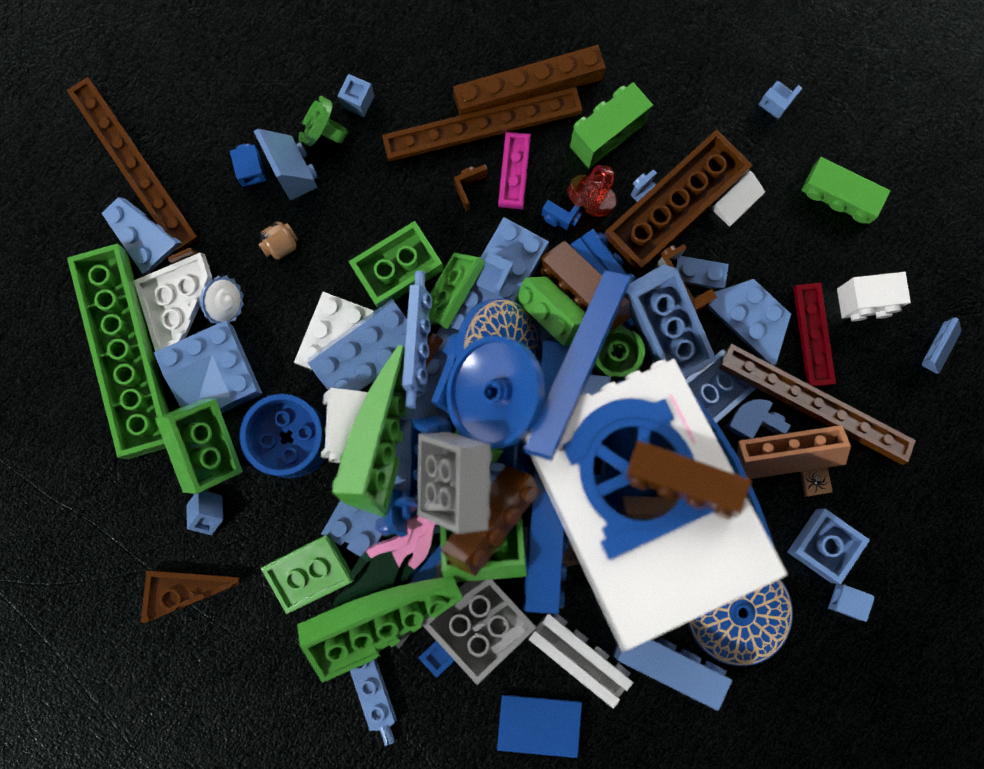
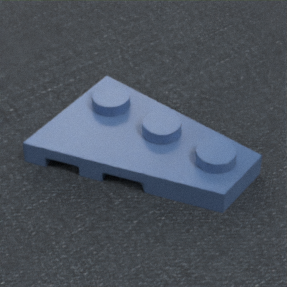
M118 197L102 212V215L142 274H149L182 244L177 238H172L160 225L154 224L149 220L146 214L125 198Z

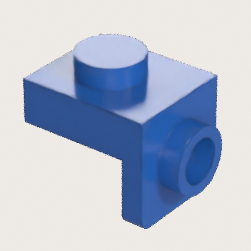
M548 200L542 209V216H544V220L554 227L558 225L567 231L571 224L576 226L583 214L580 212L582 203L577 201L569 213Z

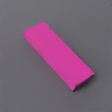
M506 132L498 207L523 209L531 134Z

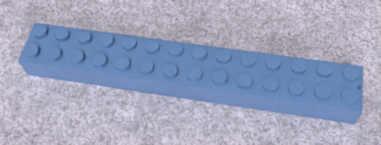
M503 217L480 258L485 261L488 253L491 252L512 262L513 270L500 297L477 287L481 271L449 328L440 327L436 335L443 339V342L426 367L427 382L424 384V393L417 394V408L407 409L406 417H401L400 431L403 432L402 443H397L396 457H400L399 469L394 484V489L409 493L411 420L432 415L439 416L448 421L451 420L450 415L431 402L447 361V355L443 351L449 337L459 332L464 318L477 304L489 299H510L517 302L515 298L524 278L532 277L541 261L540 257L547 251L549 241ZM340 500L321 534L326 535L330 533L334 542L341 546H346L349 543L346 549L366 560H371L366 549L381 542L384 537L383 534L376 530V520L382 516L349 506Z

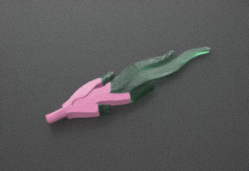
M418 515L411 516L407 519V536L401 538L397 535L366 549L359 557L349 576L351 578L355 577L368 561H371L367 571L356 583L342 591L335 598L331 610L367 594L370 595L392 588L403 559L413 553L411 559L404 567L401 576L402 582H405L413 570L426 558L431 546L433 529L436 523ZM392 533V534H389V535H385V536L383 535V537H388V536H390V535H395V533Z

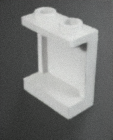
M330 388L324 394L323 405L327 406L325 449L321 451V457L329 458L330 462L340 463L341 455L345 450L356 416L368 392Z

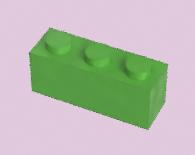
M823 157L814 164L801 190L807 193L809 198L816 201L821 200L829 204L833 210L846 212L852 215L853 219L857 222L868 224L878 217L890 193V190Z
M548 277L524 278L515 298L563 346L572 344L586 312Z

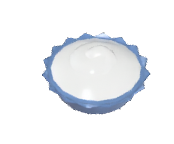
M217 276L214 280H210L202 289L200 306L205 317L211 323L219 324L225 320L230 323L235 321L236 317L241 314V307L244 305L242 301L244 294L240 291V285L236 284L235 279H229L227 276Z

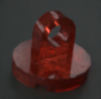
M597 165L589 176L577 175L572 178L567 189L572 202L578 207L580 205L585 207V211L591 215L606 216L614 209L617 202L615 194L610 189L614 180L613 170L610 166Z

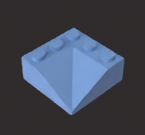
M226 320L154 352L162 374L181 408L201 399L216 398L220 411L223 413L263 395L235 329Z

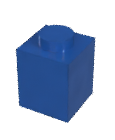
M242 144L230 151L236 178L242 187L267 181L260 153L255 145Z

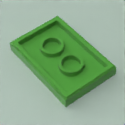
M453 253L430 292L432 297V307L429 311L431 325L445 329L449 328L485 265V261L482 258Z
M330 533L261 568L286 614L355 580Z

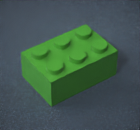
M634 82L628 87H620L613 94L614 98L607 103L605 101L601 102L593 110L594 113L590 117H582L573 126L574 130L570 147L589 169L647 123L653 104Z
M415 221L349 261L352 269L377 308L390 299L395 301L410 291V285H414L416 271H424L426 273L425 282L443 271L442 262Z
M216 398L201 399L155 418L183 493H200L243 472Z
M522 516L476 577L453 566L441 551L443 577L453 576L456 582L527 577ZM440 526L441 548L454 533Z

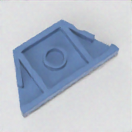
M754 279L714 292L717 298L707 308L763 361L775 366L791 314Z

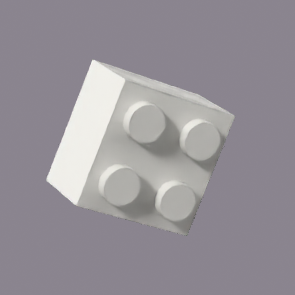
M906 272L854 277L837 289L841 317H851V321L865 320L870 315H876V318L893 316L892 313L902 311L903 306L911 303Z

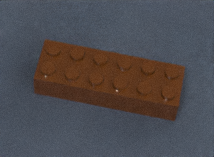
M716 129L606 230L604 236L609 246L638 275L736 185L753 165Z

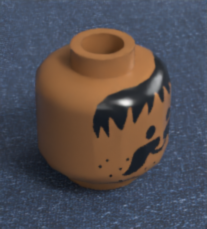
M275 222L260 233L262 242L259 243V246L267 257L272 255L275 259L279 260L297 247L296 241H298V238L288 223Z

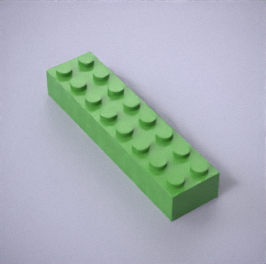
M117 243L68 257L67 260L117 457L131 459L165 449L166 446L155 418L170 412L146 320L133 282L135 278L127 250Z

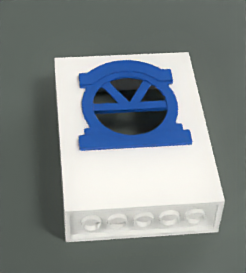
M675 359L668 362L660 360L651 365V369L644 373L640 371L633 372L625 378L626 381L617 385L615 382H611L600 389L601 392L592 396L590 393L582 395L553 461L530 455L622 653L787 575L747 497L741 514L737 518L732 517L731 520L716 516L714 510L703 507L702 510L692 508L686 505V500L679 499L674 508L662 517L648 521H638L618 514L602 499L601 496L628 485L630 480L625 479L629 463L602 445V441L608 435L625 427H638V440L649 444L650 432L655 431L674 447L673 453L734 474ZM670 395H673V397H674V399H675V401H676V403H677V405H678V407H679V409H680V411H681V413H682V415H683V417H684V419H685V421H686V423H687V425H688V427H689V429H690V431H691V433H692V435H693V437H694V439H695V441H696V443H694V445H693V443H692V441H691L692 437H691V435H690V433H689V431H688V429H687V427H686V425H685V423H684V421H683V419H682L680 413L678 412V410H677V408H676V406H675V404H674V402H673V400H672V398H671ZM532 430L522 439L524 445H526ZM599 456L624 474L596 485L593 476L594 457Z

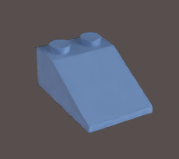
M262 129L254 131L277 179L290 200L318 188L314 181L318 176L312 164L306 165L303 158L307 154L301 142L296 144L293 137L286 134Z
M724 349L715 355V361L685 379L693 395L716 423L756 389L719 369L726 352Z

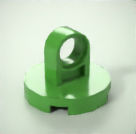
M320 96L319 101L321 102L319 103L315 100L304 118L302 124L306 125L305 132H299V141L309 147L318 140L320 135L337 143H342L348 134L347 129L342 125L329 119L332 102Z

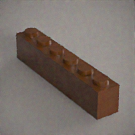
M595 45L453 86L454 100L459 116L603 80L606 67L599 46Z

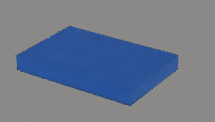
M502 694L497 750L577 758L582 702Z

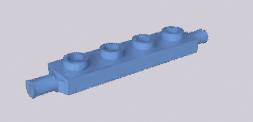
M424 271L415 272L414 285H410L402 383L406 392V409L417 408V394L424 393V384L427 382L426 358L429 356L427 340L428 333L431 330L429 311L432 307V297L425 287L426 273Z
M374 659L350 670L369 730H380L384 745L386 746L395 742L390 726L397 721L377 659Z

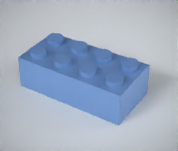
M663 264L630 283L624 297L630 301L631 316L653 364L660 360L668 362L675 359L682 375L686 378L716 360L677 268Z
M390 299L309 357L308 365L327 390L338 388L360 391L377 378L398 345L405 347L407 318L394 300Z
M659 636L656 641L650 639L623 653L617 643L612 655L618 661L719 711L732 682L731 679L725 676L726 670L707 660L704 665L701 664L702 658L683 648L680 653L675 651L676 645Z

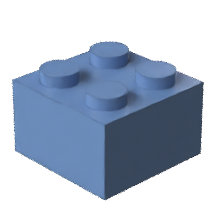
M816 509L788 550V553L830 583L841 584L870 540L828 510Z

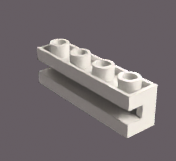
M546 613L536 625V629L529 634L528 640L614 709L620 701L619 697L623 691H627L633 684L628 678L630 672L619 663L613 666L608 662L609 655L598 646L592 649L587 645L588 638L576 629L572 633L565 627L567 621L560 615L553 614L551 616L549 613Z

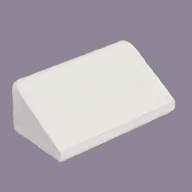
M749 171L714 205L712 210L730 227L765 191L755 175Z

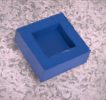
M437 640L418 657L436 678L455 661Z

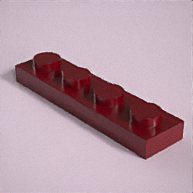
M821 283L796 285L793 287L807 384L813 387L834 385L836 380Z

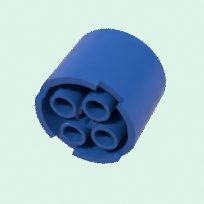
M286 394L268 396L254 404L242 421L240 429L242 450L248 461L262 472L282 478L305 476L314 472L325 460L324 457H321V451L325 449L326 434L323 428L326 427V420L315 408L298 397ZM286 434L291 435L294 439L292 443H286L287 440L284 438Z

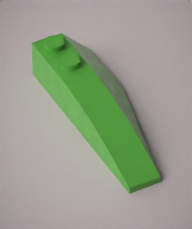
M403 345L397 346L370 388L356 416L345 450L340 458L341 464L337 477L333 482L332 493L344 504L382 517L387 515L399 469L400 457H396L397 443H402L403 432L400 431L401 417H406L407 411L404 393L406 392L402 386L405 347Z
M453 576L424 580L373 593L297 624L300 647L320 680L325 682L373 661L380 656L379 652L388 645L391 647L395 646L400 642V637L410 630L414 633L422 627V623L429 617L436 618L462 600L463 596Z

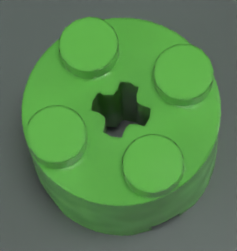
M618 326L608 333L592 369L594 375L609 376L611 382L618 384L619 381L631 373L638 371L645 354V347L640 336L633 330L630 331L623 326ZM614 352L616 355H621L620 359H618L616 356L613 357L612 353Z

